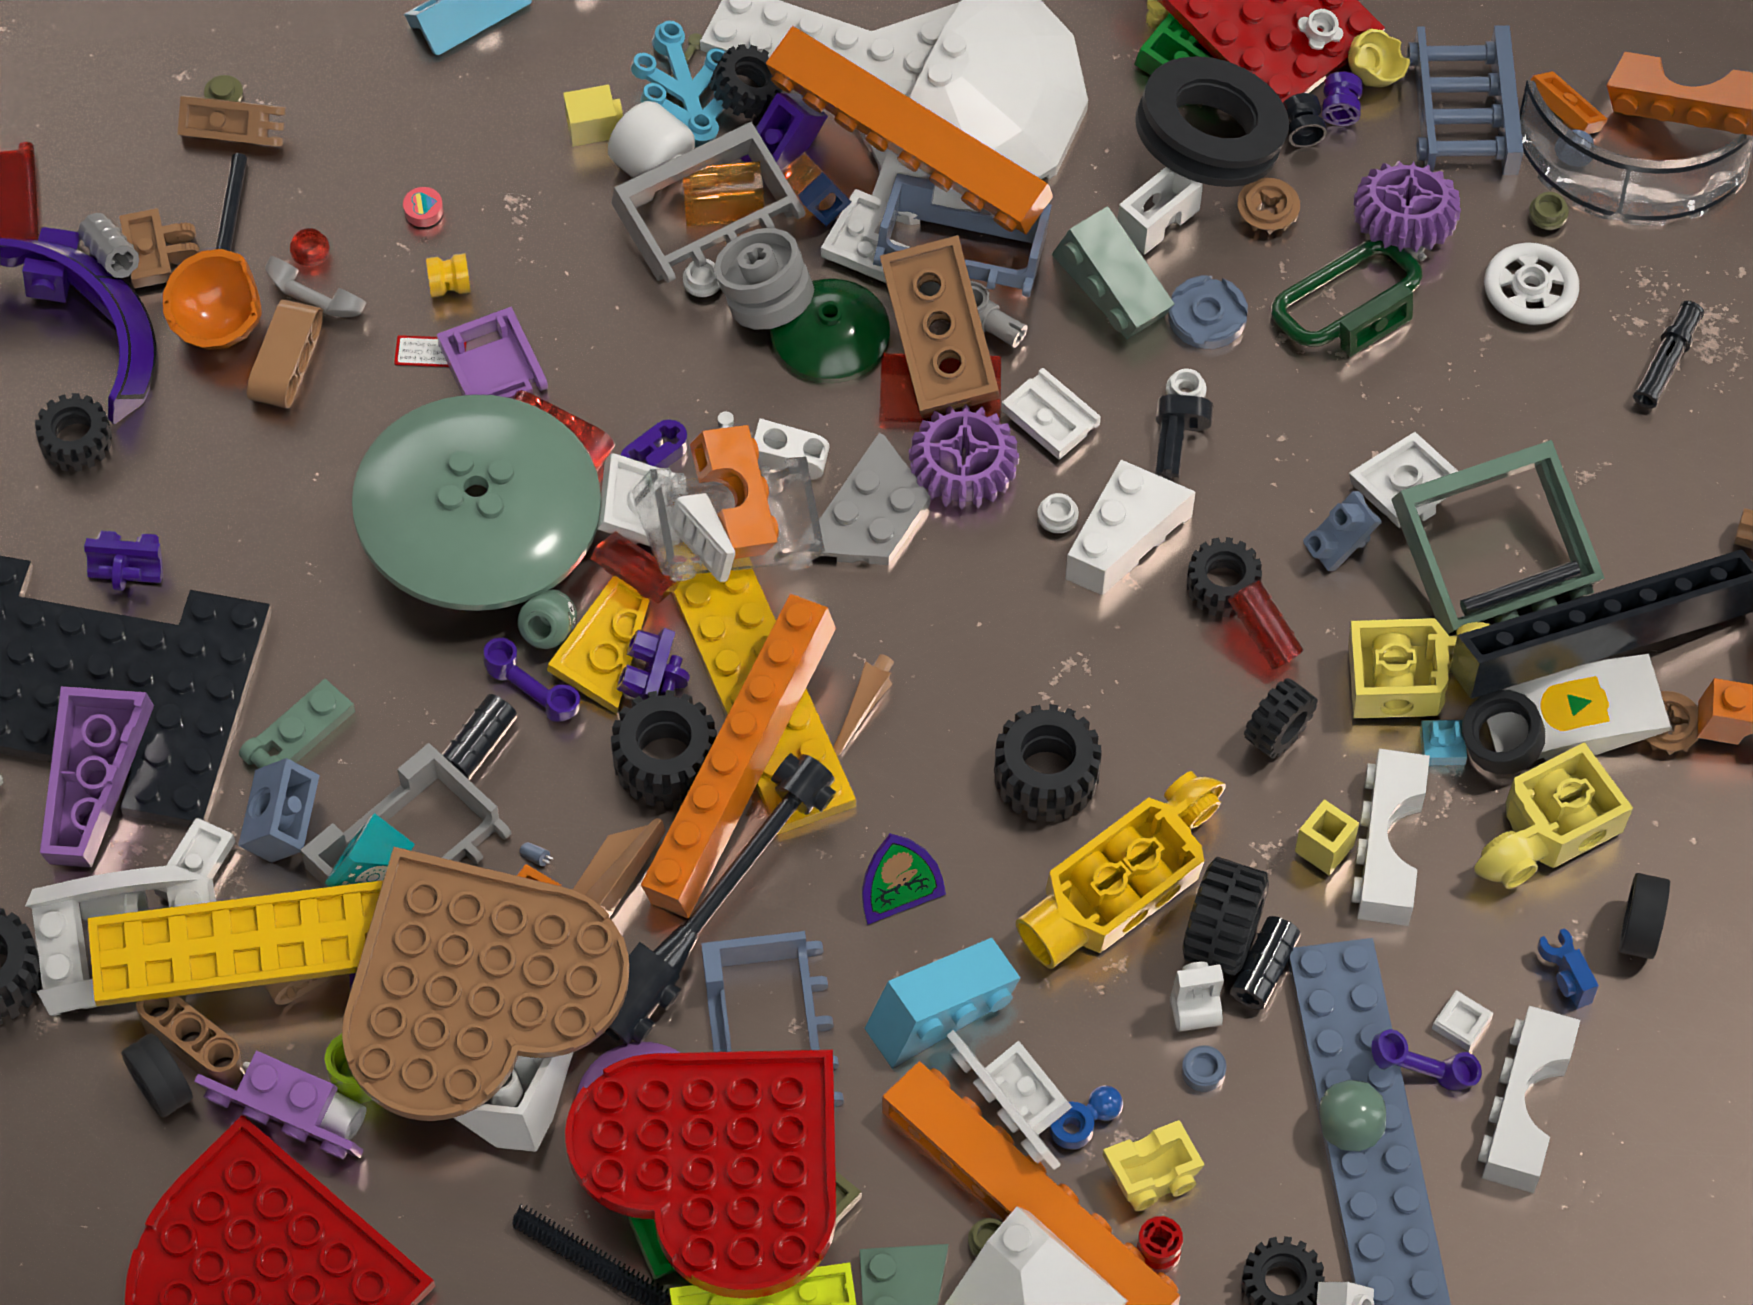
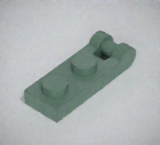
M325 678L259 736L247 740L240 748L239 756L248 765L255 764L258 768L285 758L297 763L355 712L354 703ZM273 747L280 752L278 755L273 756L268 754Z

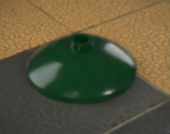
M832 278L812 281L814 286L813 297L803 313L789 323L771 329V341L774 351L780 361L790 371L810 381L841 383L861 377L880 362L888 348L890 321L887 311L881 301L871 291L857 283ZM834 314V315H836V316H835V317H832V318H828V317H826V316H824V315Z

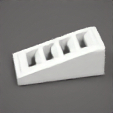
M706 493L678 497L675 501L670 520L673 530L719 582L727 581L736 552Z

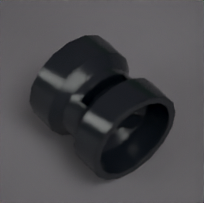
M1299 93L1290 96L1283 102L1289 119L1287 135L1291 145L1302 148L1318 144L1326 137L1327 129L1323 118L1319 117L1321 106L1316 95L1312 93Z

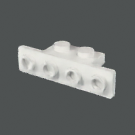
M952 1030L947 1034V1037L956 1047L950 1052L951 1056L965 1073L971 1069L976 1072L979 1078L973 1084L989 1103L995 1098L999 1101L1003 1108L997 1114L1012 1133L1020 1128L1027 1138L1021 1142V1145L1038 1164L1045 1159L1054 1170L1061 1165L1038 1135L1071 1109L1070 1103L1020 1041H1017L984 1068L964 1041Z

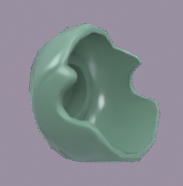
M1346 1080L1333 1084L1324 1092V1096L1320 1100L1319 1114L1325 1139L1339 1149L1359 1152L1375 1146L1386 1129V1105L1382 1095L1368 1082Z

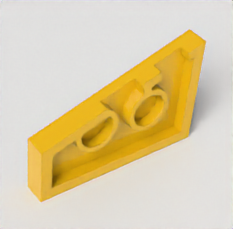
M616 571L548 663L547 671L617 715L623 695L621 691L616 689L624 667L626 665L631 666L633 657L627 655V650L634 633L637 630H642L651 592Z

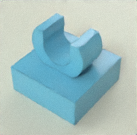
M1462 720L1421 721L1422 755L1430 756L1429 766L1466 764L1467 750L1462 736Z

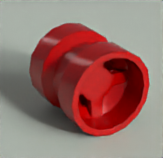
M1165 1216L1150 1218L1141 1226L1136 1248L1144 1256V1263L1156 1274L1159 1272L1167 1273L1178 1264L1183 1245V1232L1179 1224Z

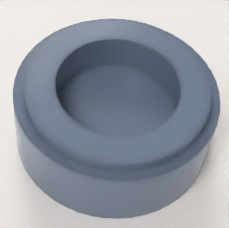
M1206 1045L1194 1047L1187 1052L1183 1059V1079L1189 1087L1196 1091L1208 1092L1215 1090L1224 1081L1227 1067L1226 1060L1222 1053L1214 1047Z

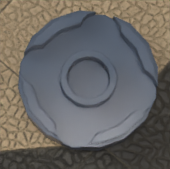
M1201 275L1187 279L1176 287L1172 294V301L1175 305L1168 312V321L1173 332L1189 345L1203 349H1216L1227 346L1240 337L1246 326L1248 304L1243 292L1228 280L1222 278V281L1212 279V276Z

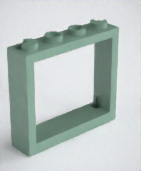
M1552 440L1401 490L1391 499L1436 620L1449 636L1456 634L1457 629L1467 623H1487L1493 620L1495 623L1519 617V611L1531 607L1533 612L1555 606L1557 605L1555 599L1566 595L1570 596L1571 601L1594 593L1592 586L1605 579ZM1535 468L1571 561H1576L1579 565L1580 576L1458 618L1416 508Z

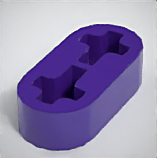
M663 420L627 445L622 450L621 456L635 459L639 462L645 460L646 464L665 470L686 453L688 448L687 430L683 424L676 420ZM666 436L669 439L676 437L677 443L672 444L670 441H667L663 444L662 437Z

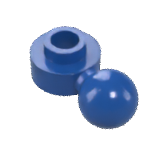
M1104 1085L1095 1088L1091 1092L1086 1106L1079 1102H1069L1072 1108L1050 1125V1135L1056 1144L1066 1149H1078L1085 1146L1092 1138L1095 1120H1112L1121 1113L1123 1098L1120 1092L1112 1086ZM1068 1124H1074L1079 1128V1131L1071 1134L1066 1132L1064 1127Z

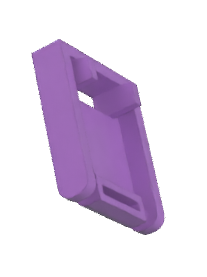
M512 307L437 334L439 347L462 395H494L518 400L533 394L531 383L535 382L540 391L548 388L546 377ZM498 331L501 339L465 352L464 342Z

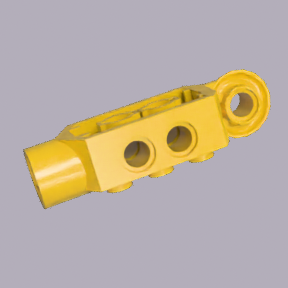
M1189 771L1179 777L1165 791L1164 798L1168 801L1167 803L1148 797L1049 872L1045 889L1047 897L1015 922L1021 939L1034 957L1047 968L1053 969L1082 946L1102 953L1197 881L1204 864L1202 845L1191 834L1190 829L1198 827L1217 811L1221 804L1218 798L1226 788L1225 783L1210 777H1197L1193 771Z

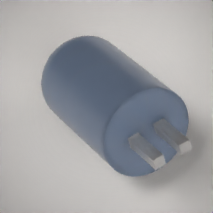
M526 842L520 847V856L540 866L550 864L549 859L553 860L548 850L532 843Z

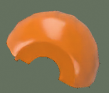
M224 249L201 251L183 260L169 276L163 291V314L170 329L186 343L207 350L229 348L246 339L259 323L262 315L260 297L252 272L242 255Z

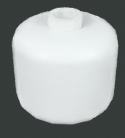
M644 101L631 108L618 121L608 142V155L618 167L632 178H635L695 148V137L688 126L660 104Z

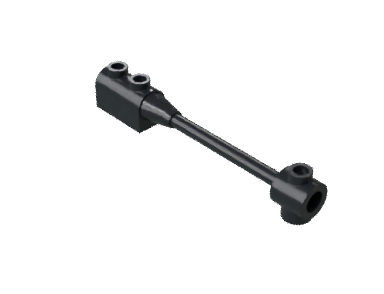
M792 753L783 760L771 778V781L777 784L775 790L782 798L781 802L684 925L676 928L654 951L639 942L629 954L627 994L617 1017L604 1032L605 1035L615 1042L626 1046L632 1039L639 1044L645 1040L656 1024L649 1019L659 1005L668 1010L681 993L682 989L675 984L680 979V973L698 939L697 935L795 810L803 814H809L815 807L820 812H823L836 794V791L830 787L835 778L818 760L806 754H801L798 758Z

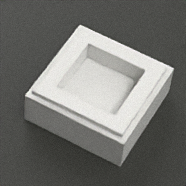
M1456 990L1434 1021L1432 1029L1469 1052L1491 1021L1493 1012Z

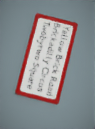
M397 336L395 365L449 367L439 347L437 337ZM467 341L464 342L465 352H466V343H467Z

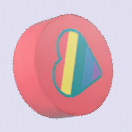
M415 188L408 192L403 200L405 217L414 226H432L443 215L442 198L432 188Z

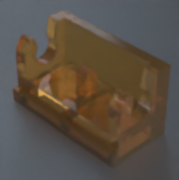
M760 161L709 165L684 177L683 192L686 226L732 223L764 208Z

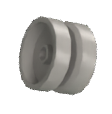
M763 228L741 234L729 242L717 256L714 265L717 281L726 296L733 318L742 326L755 330L772 329L789 323L802 314L811 303L814 293L813 282L807 266L803 262L796 239L787 231L776 228Z

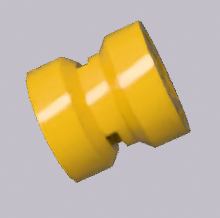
M466 253L455 254L446 261H442L439 257L426 258L431 298L444 296L449 290L456 291L458 294L471 293Z

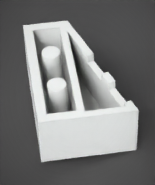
M1120 460L1067 555L1066 580L1104 595L1139 564V559L1154 546L1157 548L1166 540V536L1180 523L1184 524L1192 517L1195 491Z

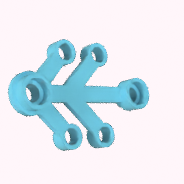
M665 21L656 27L652 38V46L658 53L668 57L674 78L656 68L655 58L648 53H638L634 57L631 72L635 77L651 82L644 87L641 103L651 101L664 107L688 126L694 134L695 147H699L714 140L719 131L716 119L724 110L722 107L723 101H716L714 97L702 110L699 97L712 82L711 77L718 64L712 60L720 61L725 51L717 48L709 50L704 66L692 80L682 50L685 33L679 23ZM666 92L681 100L684 109L665 99Z

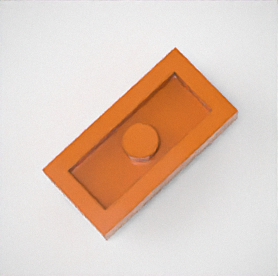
M1553 71L1533 75L1528 83L1532 94L1536 96V102L1544 109L1553 111L1563 120L1564 127L1569 131L1577 129L1588 134L1599 132L1608 120Z

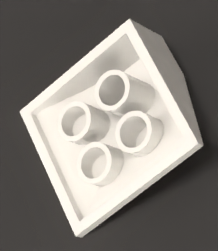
M1016 1207L986 1242L945 1305H1125L1128 1300L1031 1212Z

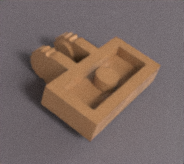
M158 208L119 216L123 235L127 237L129 243L133 244L134 249L139 255L138 267L131 273L134 289L167 282L172 273L170 263L180 265L183 260L200 252L197 244L187 243L196 237L195 226L186 222L162 226Z

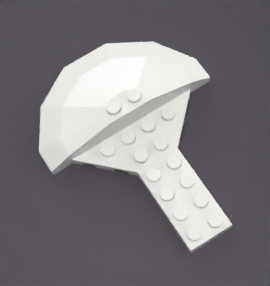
M722 0L700 40L701 51L707 53L714 48L727 52L733 46L736 49L738 45L745 44L747 49L751 45L757 46V51L759 52L765 49L769 52L768 57L770 58L793 25L1040 179L1045 177L1050 179L1057 175L1088 109V97L1074 35L1041 0H962L961 2L874 31H869L780 0ZM859 131L869 152H872L880 172L872 196L888 202L897 173L929 179L930 175L920 168L913 172L897 160L899 155L888 148L885 152L874 148L865 140L867 135ZM935 185L932 204L977 212L961 200L962 195L952 188L945 192ZM982 208V210L980 211V214H992L984 208ZM898 211V214L901 216H897L896 221L907 225L920 224V220L913 219L918 215L911 212Z

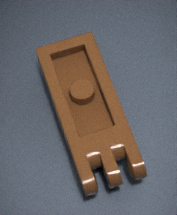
M182 95L180 96L177 135L282 146L283 138L268 136V129L284 131V122L269 121V115H285L286 107Z

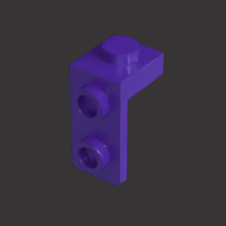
M48 227L41 229L38 239L39 241L57 243L77 250L81 241L78 232ZM25 258L22 273L26 297L66 303L70 282L67 280L66 266L59 262Z

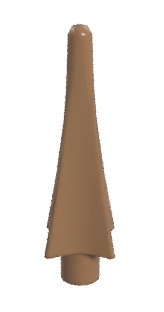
M880 654L873 666L868 662L864 664L848 715L833 747L837 756L841 755L859 725L893 684L889 679L892 674L889 671L894 661L886 655Z

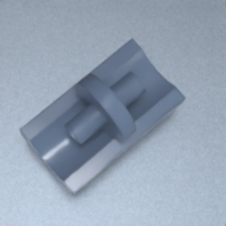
M1352 491L1342 503H1338L1329 512L1330 515L1316 530H1312L1303 539L1304 545L1312 556L1319 558L1328 571H1335L1358 547H1365L1370 542V534L1382 523L1380 518L1369 509L1360 491Z

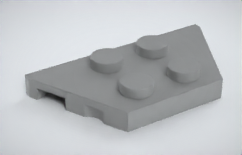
M881 433L877 435L799 548L800 558L812 560V555L837 557V562L854 563L856 561H866L869 564L889 565L929 507L930 495H928L923 486L917 484V477L911 473L910 468L885 435Z

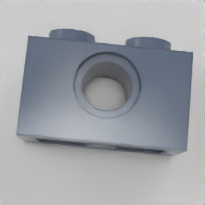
M288 758L255 770L238 846L271 863L301 852L305 845L320 775Z

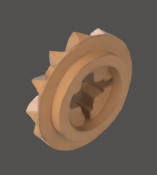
M1261 178L1243 187L1238 196L1237 210L1240 212L1241 221L1249 223L1253 231L1259 228L1267 230L1270 235L1274 230L1281 229L1286 231L1292 222L1297 221L1300 211V199L1293 187L1286 182L1275 178ZM1262 202L1269 206L1275 204V214L1271 213L1268 209L1261 211Z
M1661 691L1666 711H1669L1672 723L1679 725L1675 726L1672 734L1665 732L1645 740L1650 743L1652 751L1659 748L1666 750L1669 755L1679 750L1687 752L1699 740L1697 738L1698 706L1683 694L1673 691Z

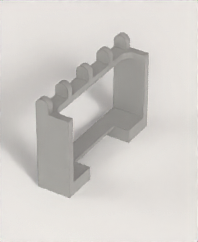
M752 122L614 187L611 202L657 281L664 279L667 283L676 279L671 267L690 257L698 268L706 265V258L702 251L723 241H726L728 244L737 238V234L760 224L762 229L775 228L771 218L784 212L787 218L794 215L796 219H800L806 215L804 207ZM748 154L776 199V202L664 256L636 208L652 201L656 191L709 165L718 162L722 167Z
M428 743L397 769L401 784L398 788L344 833L332 823L301 849V854L306 870L325 888L329 887L325 884V881L333 870L332 867L338 862L350 840L375 813L384 821H388L436 779L441 780L483 820L476 829L441 858L459 862L467 856L472 862L477 864L483 859V855L476 848L493 832H496L504 840L512 832L499 818L497 806Z

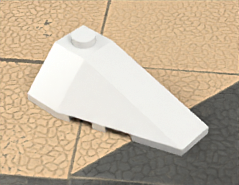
M573 1052L550 1058L518 1056L509 1078L491 1099L477 1109L454 1119L497 1148L536 1152L553 1121Z

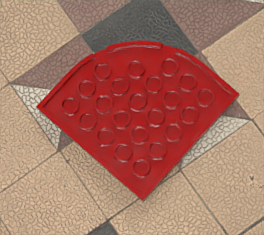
M241 1115L177 1178L149 1214L145 1222L146 1228L140 1237L137 1248L133 1250L126 1277L125 1305H418L432 1291L435 1283L429 1275L244 1115Z

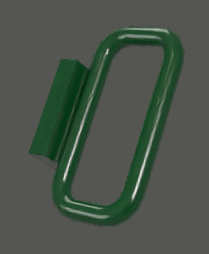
M1370 239L1282 291L1275 297L1271 305V316L1277 326L1298 344L1307 347H1320L1339 337L1340 348L1349 357H1352L1413 319V291L1420 285L1422 280V268L1418 261L1404 248L1401 252L1397 246L1393 245L1384 248L1383 241L1371 242ZM1385 254L1390 256L1407 273V276L1397 284L1321 330H1305L1287 313V308L1291 304L1372 255Z

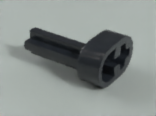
M1178 394L1163 395L1158 399L1155 420L1161 427L1156 475L1163 476L1167 480L1180 476L1184 431H1203L1211 427L1214 405L1210 400L1198 396Z

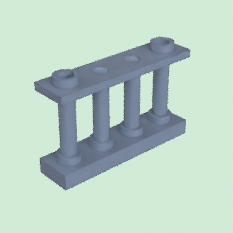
M1510 25L1494 26L1491 41H1485V45L1427 46L1425 26L1417 27L1414 42H1408L1407 58L1410 59L1409 66H1414L1421 131V137H1417L1416 142L1417 161H1423L1424 167L1430 165L1431 172H1434L1436 157L1494 156L1495 160H1501L1503 175H1518L1523 157V143ZM1428 61H1484L1485 65H1491L1492 73H1488V77H1430ZM1488 92V96H1494L1495 104H1492L1491 108L1433 109L1431 93ZM1491 124L1492 128H1498V136H1495V140L1436 141L1434 125Z

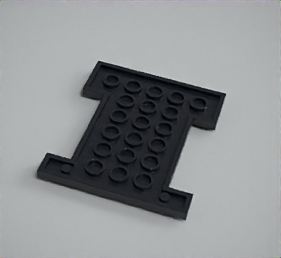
M0 555V753L46 762L52 761L61 686L146 692L154 707L127 775L130 779L120 807L122 814L191 827L196 818L208 822L272 614L270 604L190 590L179 625L37 600L24 597L33 572L31 561Z

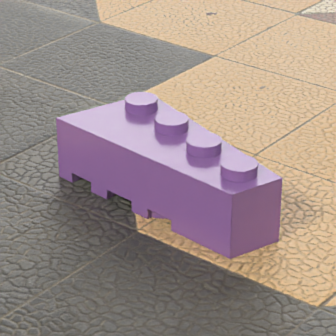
M61 686L40 854L49 864L92 867L154 707L146 692Z

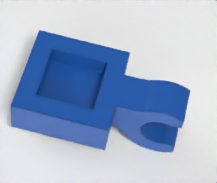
M1564 928L1559 931L1558 940L1562 945L1560 948L1551 947L1545 936L1540 937L1537 945L1538 952L1544 960L1556 963L1559 966L1556 978L1563 995L1571 997L1576 1009L1592 1004L1599 985L1580 949H1574L1573 939L1568 930Z

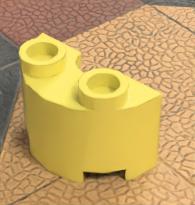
M1180 1120L1153 1130L1148 1136L1139 1141L1132 1142L1129 1139L1105 1148L1102 1155L1124 1196L1132 1204L1135 1211H1142L1151 1207L1158 1201V1198L1170 1192L1174 1197L1189 1192L1197 1184L1193 1177L1205 1165Z

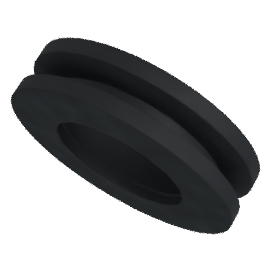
M1199 56L1178 58L1159 66L1147 81L1135 117L1136 128L1141 141L1160 163L1187 179L1221 187L1247 185L1266 176L1274 167L1289 130L1286 108L1276 92L1266 82L1236 64L1216 58ZM1188 104H1203L1218 108L1231 115L1243 127L1246 135L1240 138H1219L1207 135L1192 127L1181 116L1178 108Z

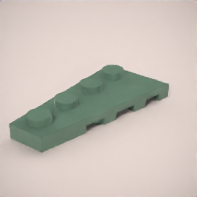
M949 1244L859 1249L862 1305H938Z

